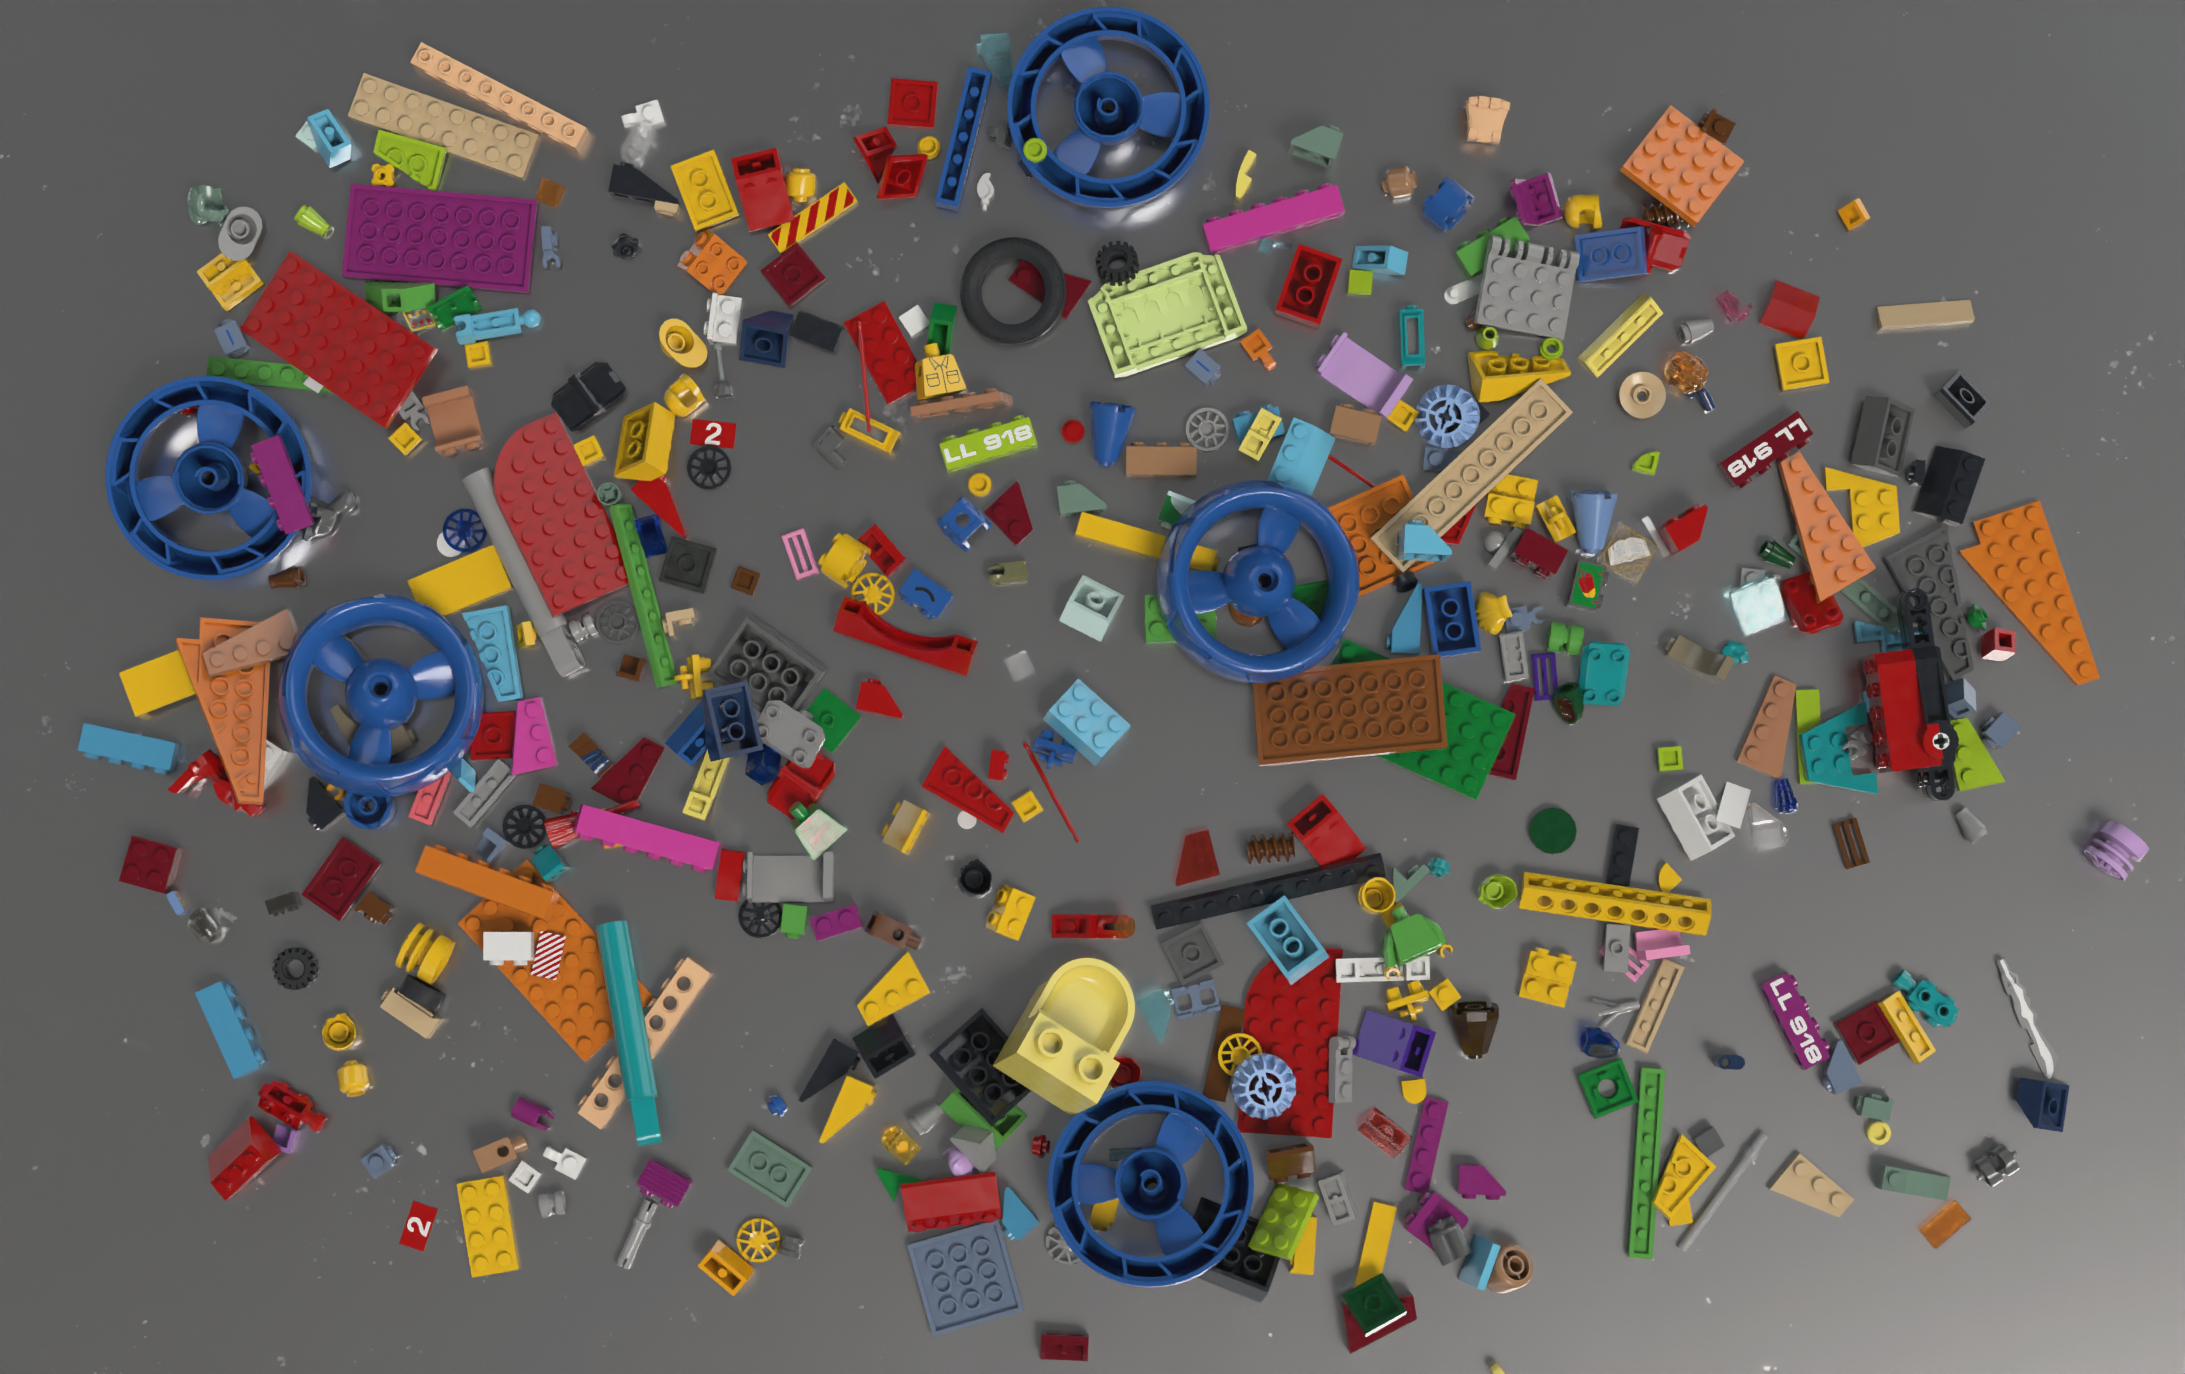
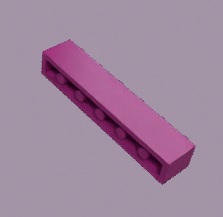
M1326 183L1318 186V190L1313 192L1302 190L1295 193V197L1289 199L1283 196L1272 200L1273 203L1264 206V203H1259L1251 206L1249 211L1235 210L1228 213V217L1220 219L1219 216H1215L1205 220L1206 223L1202 225V230L1210 255L1344 215L1345 209L1337 184L1331 186V183Z
M583 804L580 805L573 832L578 833L577 838L591 841L592 837L601 839L600 844L614 848L615 843L624 846V851L637 854L638 850L647 852L646 857L660 860V856L670 858L668 862L670 864L682 867L683 862L692 865V870L705 873L706 869L712 870L720 844Z

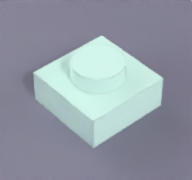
M306 121L295 137L316 151L317 146L308 121Z

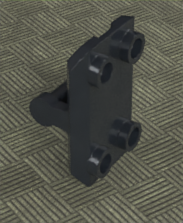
M595 362L581 373L573 374L567 380L568 383L554 392L551 406L571 432L580 431L623 400L627 388L607 362Z

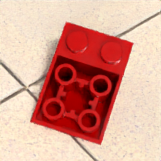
M777 148L731 158L736 184L750 232L795 221L786 186L781 155Z
M1321 794L1285 824L1320 866L1355 859L1367 849L1324 794Z

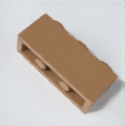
M1133 442L1131 446H1126V477L1196 478L1197 447H1192V443H1178V447H1168V443H1154V447L1145 446V443Z

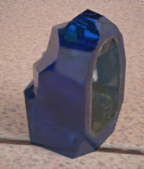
M1584 1027L1580 1034L1581 1052L1590 1057H1612L1620 1051L1618 1039H1615L1609 1032L1602 1031L1601 1028Z

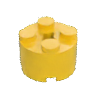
M838 533L831 543L833 545L828 553L825 552L821 556L818 564L822 566V574L842 587L847 588L849 587L847 582L853 583L867 563L864 557L866 553L870 555L871 549L847 533L844 535Z

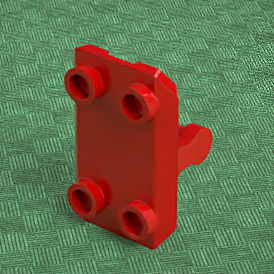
M1624 217L1622 219L1619 229L1644 227L1647 274L1651 273L1653 267L1667 271H1673L1681 267L1691 236L1682 230L1635 217Z
M1807 572L1783 580L1780 593L1790 611L1789 618L1792 626H1797L1802 633L1811 635L1819 632V630L1840 625L1844 615L1834 595L1817 604L1815 587L1810 580L1811 573Z
M819 752L815 757L814 763L809 768H801L788 760L767 791V803L792 820L795 817L789 812L790 807L798 801L805 808L811 803H816L835 776L836 764Z

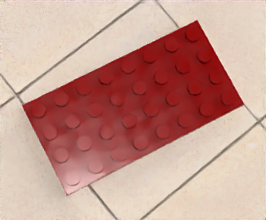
M289 251L240 327L243 332L386 429H388L438 349L292 251Z

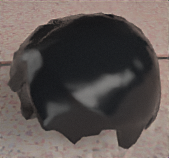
M979 859L972 860L968 865L961 867L957 878L958 886L962 893L971 898L981 897L992 887V874Z

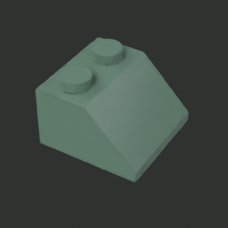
M1327 125V127L1319 126L1293 138L1288 153L1332 169L1344 133L1340 132V128L1333 125Z

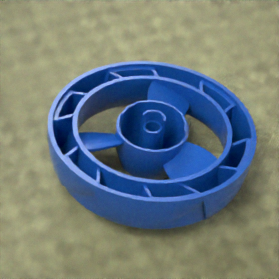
M1097 7L1081 10L1067 15L1045 28L1034 38L1020 57L1012 75L1007 102L1011 137L1017 152L1031 174L1039 183L1058 197L1087 208L1135 207L1155 199L1172 188L1186 174L1199 154L1207 133L1210 111L1206 78L1199 61L1188 44L1174 30L1158 19L1136 10L1121 7ZM1099 40L1124 41L1139 46L1151 53L1166 67L1175 82L1178 93L1156 92L1142 96L1139 88L1131 79L1116 72H1108L1105 54ZM1062 58L1069 72L1081 84L1073 102L1074 121L1078 129L1068 135L1055 148L1053 153L1046 145L1047 155L1045 159L1041 162L1033 163L1026 159L1023 148L1025 143L1031 138H1039L1044 141L1036 119L1038 92L1050 68L1057 60ZM1109 109V110H1112L1113 112H1112V113H1105L1104 110ZM1139 128L1157 136L1174 138L1166 152L1155 163L1139 173L1115 179L1087 176L1097 159L1101 146L1122 144L1132 138Z
M197 376L173 381L159 387L141 399L127 413L115 432L109 448L105 471L106 491L117 525L126 539L141 555L162 569L180 576L201 580H220L240 576L258 569L274 559L290 544L299 530L289 534H285L284 530L280 531L276 522V518L279 517L276 508L272 509L266 497L246 489L248 484L246 465L241 456L232 449L242 428L244 415L256 422L269 438L281 435L309 506L312 488V462L309 449L296 422L277 401L252 385L239 380L218 376ZM199 405L197 412V434L200 444L191 446L180 455L175 463L173 475L152 476L139 481L141 456L153 432L161 423L175 413ZM211 472L215 475L214 483L209 478ZM182 504L204 514L228 510L239 527L252 539L230 549L202 550L176 541L158 527L154 521L169 515Z
M1251 480L1232 483L1215 489L1199 498L1181 514L1163 544L1158 560L1156 587L1158 602L1165 624L1174 640L1192 660L1223 678L1245 683H1268L1289 679L1304 673L1321 662L1337 646L1353 616L1358 602L1360 574L1356 552L1351 541L1345 535L1335 516L1323 503L1307 492L1288 484L1275 481ZM1263 509L1258 525L1257 546L1245 548L1234 554L1227 562L1223 573L1215 571L1189 572L1191 559L1198 543L1214 524L1224 517L1241 510ZM1299 525L1303 526L1317 542L1327 567L1328 592L1319 618L1309 607L1292 597L1296 585L1295 572L1284 553L1293 542ZM1259 576L1263 579L1262 587L1258 583ZM1229 603L1236 611L1249 617L1267 616L1276 638L1286 649L1264 655L1234 650L1213 637L1202 625L1196 614L1208 613Z
M378 594L373 597L345 601L321 612L303 628L288 651L279 678L278 707L280 719L287 739L297 756L314 774L325 782L344 791L362 796L391 797L404 795L427 787L441 779L460 762L469 750L479 729L483 714L484 685L482 672L477 657L467 639L446 617L434 608L415 599L400 595ZM369 626H395L423 637L438 651L421 658L407 669L401 663L388 658H374L364 661L356 648L342 636ZM314 666L329 677L346 683V705L352 718L360 725L352 739L348 757L340 754L326 743L311 720L307 704V691ZM379 690L386 691L384 695L376 694ZM455 693L452 716L438 740L418 756L404 762L389 765L392 754L390 731L399 728L410 719L416 708L417 699H436Z
M1143 1081L1125 1084L1104 1092L1098 1104L1075 1114L1061 1133L1051 1157L1048 1174V1196L1052 1215L1061 1236L1069 1248L1086 1266L1103 1277L1123 1285L1143 1288L1164 1287L1185 1283L1201 1276L1217 1265L1231 1251L1239 1239L1251 1212L1254 1196V1173L1249 1151L1240 1131L1231 1118L1216 1103L1206 1096L1178 1084ZM1156 1113L1167 1115L1160 1127L1155 1148L1147 1147L1132 1152L1121 1162L1117 1170L1103 1165L1082 1164L1094 1141L1115 1123L1141 1114ZM1207 1137L1221 1159L1225 1176V1189L1219 1213L1211 1227L1203 1235L1198 1223L1182 1207L1188 1190L1187 1177L1182 1165L1195 1155ZM1149 1184H1157V1187L1155 1189H1147V1186ZM1118 1198L1124 1210L1132 1217L1144 1222H1155L1157 1238L1165 1256L1138 1257L1111 1247L1091 1229L1083 1215L1080 1204H1099Z

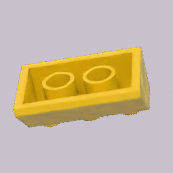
M653 402L623 417L614 471L616 478L652 481L666 474L674 430V413Z

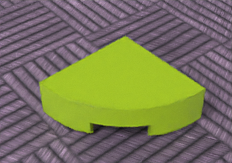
M1649 452L1640 456L1634 462L1631 470L1654 476L1660 452Z

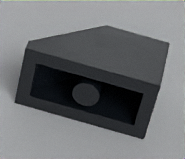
M311 777L309 779L306 813L310 817L308 822L316 830L320 828L321 831H327L346 815V812L339 802L334 799V796L326 790L323 783L317 777Z

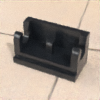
M799 311L790 336L834 352L840 343L845 327L805 311Z

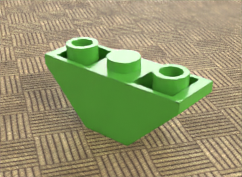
M365 283L366 301L382 312H408L425 309L436 303L435 283Z

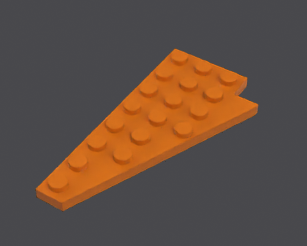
M200 617L199 639L176 638V646L237 802L240 804L262 805L264 797L270 662L208 678L201 657L203 652L260 622Z

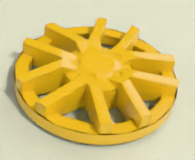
M864 574L856 579L852 586L851 599L855 600V595L863 594L864 599L858 601L866 602L868 606L869 604H874V612L878 616L886 613L894 603V587L891 581L882 574ZM871 576L879 577L875 584L872 583ZM865 578H867L870 583L868 587H865L864 584L861 582ZM883 579L887 584L880 589L878 584ZM858 584L864 589L863 591L855 592ZM889 586L891 590V595L883 593V591ZM882 596L890 598V602L888 604L882 602ZM878 603L885 606V608L879 612H877Z
M1243 1033L1230 1035L1220 1045L1218 1051L1219 1064L1228 1075L1233 1076L1236 1064L1239 1065L1244 1059L1252 1056L1250 1054L1258 1049V1054L1262 1053V1049L1257 1040L1250 1035ZM1239 1037L1248 1038L1243 1046ZM1233 1038H1236L1239 1045L1235 1048L1230 1042ZM1252 1041L1256 1046L1248 1051L1245 1047ZM1226 1043H1228L1232 1051H1223ZM1222 1054H1231V1059L1222 1061ZM1233 1062L1231 1071L1225 1067V1063Z
M754 1218L748 1220L740 1227L737 1233L736 1244L740 1254L745 1259L755 1263H762L776 1255L781 1244V1236L774 1223L764 1218ZM755 1222H761V1231H756ZM764 1223L770 1225L772 1229L764 1232ZM749 1224L752 1225V1232H749L744 1229ZM775 1231L777 1237L768 1239L767 1234ZM741 1234L749 1235V1240L740 1239ZM777 1241L775 1249H773L768 1243ZM740 1242L749 1244L744 1251ZM750 1247L755 1249L751 1257L746 1254ZM765 1247L772 1252L768 1257L763 1251ZM758 1251L763 1256V1259H755Z

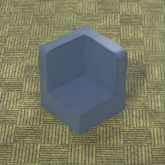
M1964 677L1945 685L1949 713L1955 720L1976 712V691Z
M487 827L482 834L483 838L474 851L486 859V862L493 864L509 841L492 828Z

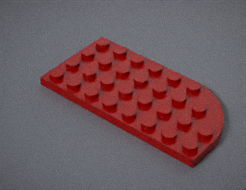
M557 412L518 429L505 443L496 460L493 473L494 497L552 618L625 587L629 585L616 533L601 502L597 498V494Z
M1324 948L1329 958L1292 985L1273 959L1259 971L1251 983L1245 999L1243 1034L1250 1035L1256 1039L1262 1049V1053L1275 1055L1290 1067L1296 1079V1095L1291 1101V1106L1281 1112L1280 1116L1269 1117L1266 1120L1257 1117L1253 1118L1238 1107L1237 1128L1241 1133L1332 1138L1334 1103H1329V1041L1332 1037L1338 1036L1341 982L1336 983L1335 959H1342L1343 949ZM1243 1037L1242 1046L1245 1044L1248 1038ZM1251 1041L1245 1048L1250 1051L1256 1045ZM1258 1049L1253 1051L1250 1055L1258 1054ZM1266 1073L1273 1080L1274 1084L1280 1083V1080L1274 1074ZM1256 1076L1250 1082L1249 1091L1253 1090L1252 1083ZM1262 1078L1263 1083L1260 1089L1266 1095V1087L1269 1085ZM1282 1087L1276 1088V1092L1272 1097L1273 1102L1279 1098ZM1256 1093L1250 1095L1256 1103L1265 1105Z

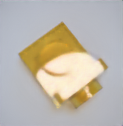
M896 1124L892 1128L887 1129L880 1140V1143L905 1166L921 1149Z

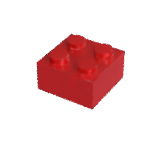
M991 750L988 780L1003 782V779L1007 778L1005 764L1009 762V755H1007L1006 751Z

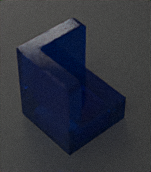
M762 744L764 750L748 753L745 775L761 786L778 777L781 755L766 744Z

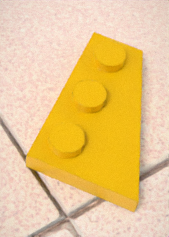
M909 951L857 1005L867 1026L931 993Z

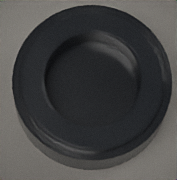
M1405 572L1393 581L1398 592H1407L1418 583L1414 572Z

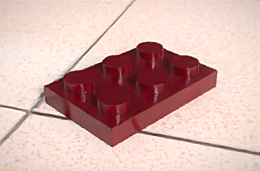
M342 837L301 895L341 922L382 863L345 837Z

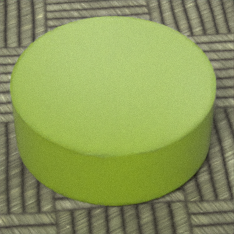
M1031 138L1025 143L1023 152L1028 161L1038 163L1045 159L1047 147L1041 139Z

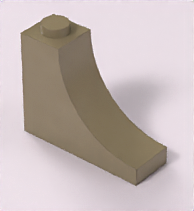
M1681 635L1676 636L1675 639L1671 637L1664 648L1667 651L1664 657L1712 685L1724 681L1736 661L1728 655H1721L1699 646Z
M336 705L330 708V711L350 747L360 725L347 714L343 706ZM402 725L390 731L392 739L391 759L416 747L414 743L416 736L411 727L406 728L405 725Z

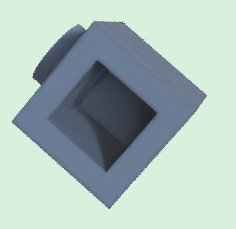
M2001 712L1994 718L1992 716L1984 722L1982 725L1984 730L1980 735L1984 737L1982 741L1989 748H1996L1998 750L2002 749L2021 727L2007 714Z

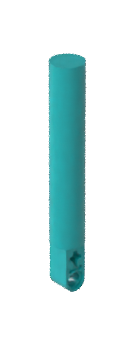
M614 921L596 926V933L626 1102L631 1103L638 1147L662 1143L654 1099L658 1096L628 922Z

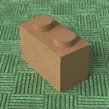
M1341 403V406H1336L1329 434L1336 438L1374 446L1382 416L1377 415V411L1371 409H1364L1363 412L1354 410L1355 406Z

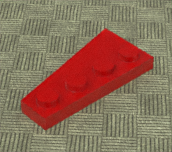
M944 746L921 787L1004 833L1015 813Z

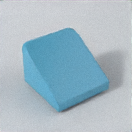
M462 758L450 772L469 792L473 793L475 791L476 772Z

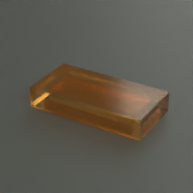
M1954 1200L1922 1227L1919 1232L1934 1249H1937L1968 1223L1971 1217Z

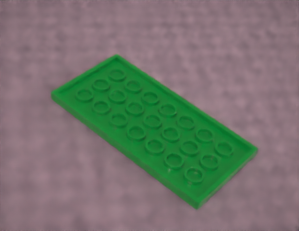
M1343 638L1331 665L1387 660L1389 658ZM1443 682L1448 748L1375 756L1477 801L1516 714Z

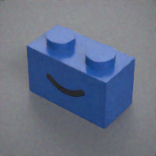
M915 568L898 591L902 595L900 599L911 607L913 604H916L922 608L920 613L930 620L933 617L939 619L954 597L952 593Z

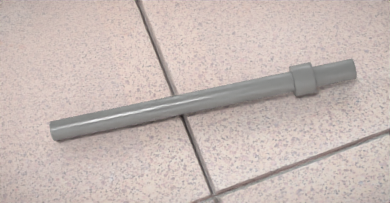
M1760 1132L1750 1147L1747 1146L1740 1161L1677 1247L1686 1252L1751 1160L1754 1162L1759 1155L1757 1152L1768 1138L1765 1134Z

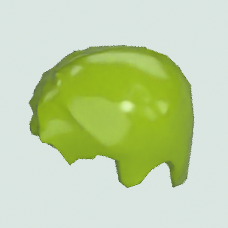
M1504 874L1489 875L1482 881L1478 900L1483 904H1488L1493 909L1504 908L1517 897L1516 884L1510 877Z

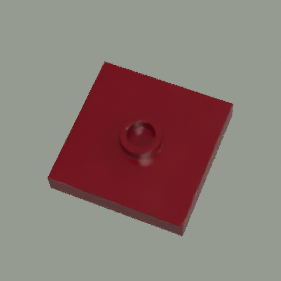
M797 242L761 270V273L789 308L826 280L825 276Z
M1877 1000L1834 1023L1858 1065L1900 1042L1878 1005Z

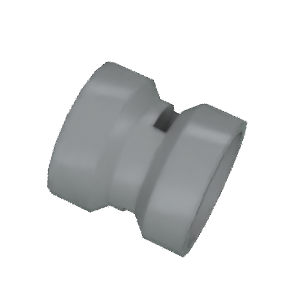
M590 612L583 614L580 619L567 621L576 642L584 640L585 636H593L599 633Z
M563 1191L555 1192L553 1195L542 1194L538 1196L542 1218L550 1217L555 1213L558 1215L567 1214Z

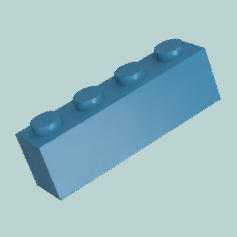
M84 723L77 751L84 752V757L97 760L99 755L107 757L106 762L121 765L122 760L130 762L129 767L144 770L145 765L153 767L152 772L167 775V770L175 772L181 744Z
M219 981L196 992L195 995L233 1079L241 1078L264 1067L262 1062L265 1060L261 1049H256L254 1045V1033L250 1026L246 1027L243 1018H245L242 1007L236 1005L234 1001L235 991L230 983L227 984L226 981Z

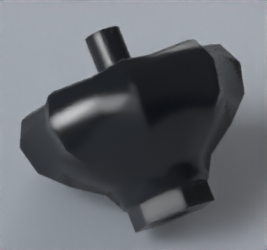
M622 233L612 244L613 255L623 260L634 257L640 251L639 240Z

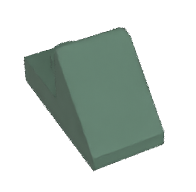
M1415 864L1406 873L1409 876L1407 879L1392 867V886L1395 890V904L1430 871L1425 864L1420 866Z

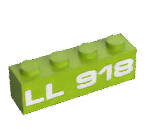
M1019 415L1011 418L1010 423L1002 425L1001 422H996L988 425V429L980 432L979 428L965 432L966 436L957 438L956 435L943 438V443H939L947 472L950 473L1037 447L1030 418H1024V415Z

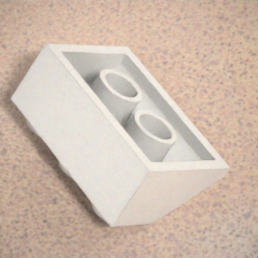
M1702 774L1657 798L1662 811L1668 818L1673 831L1676 833L1685 853L1691 861L1713 851L1735 837L1730 825L1716 821L1719 805Z

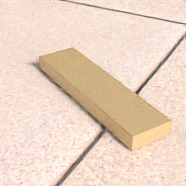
M1665 958L1661 959L1625 1042L1626 1045L1648 1054L1685 967Z

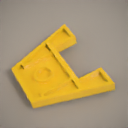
M1824 467L1825 491H1849L1851 530L1862 547L1900 533L1897 486Z

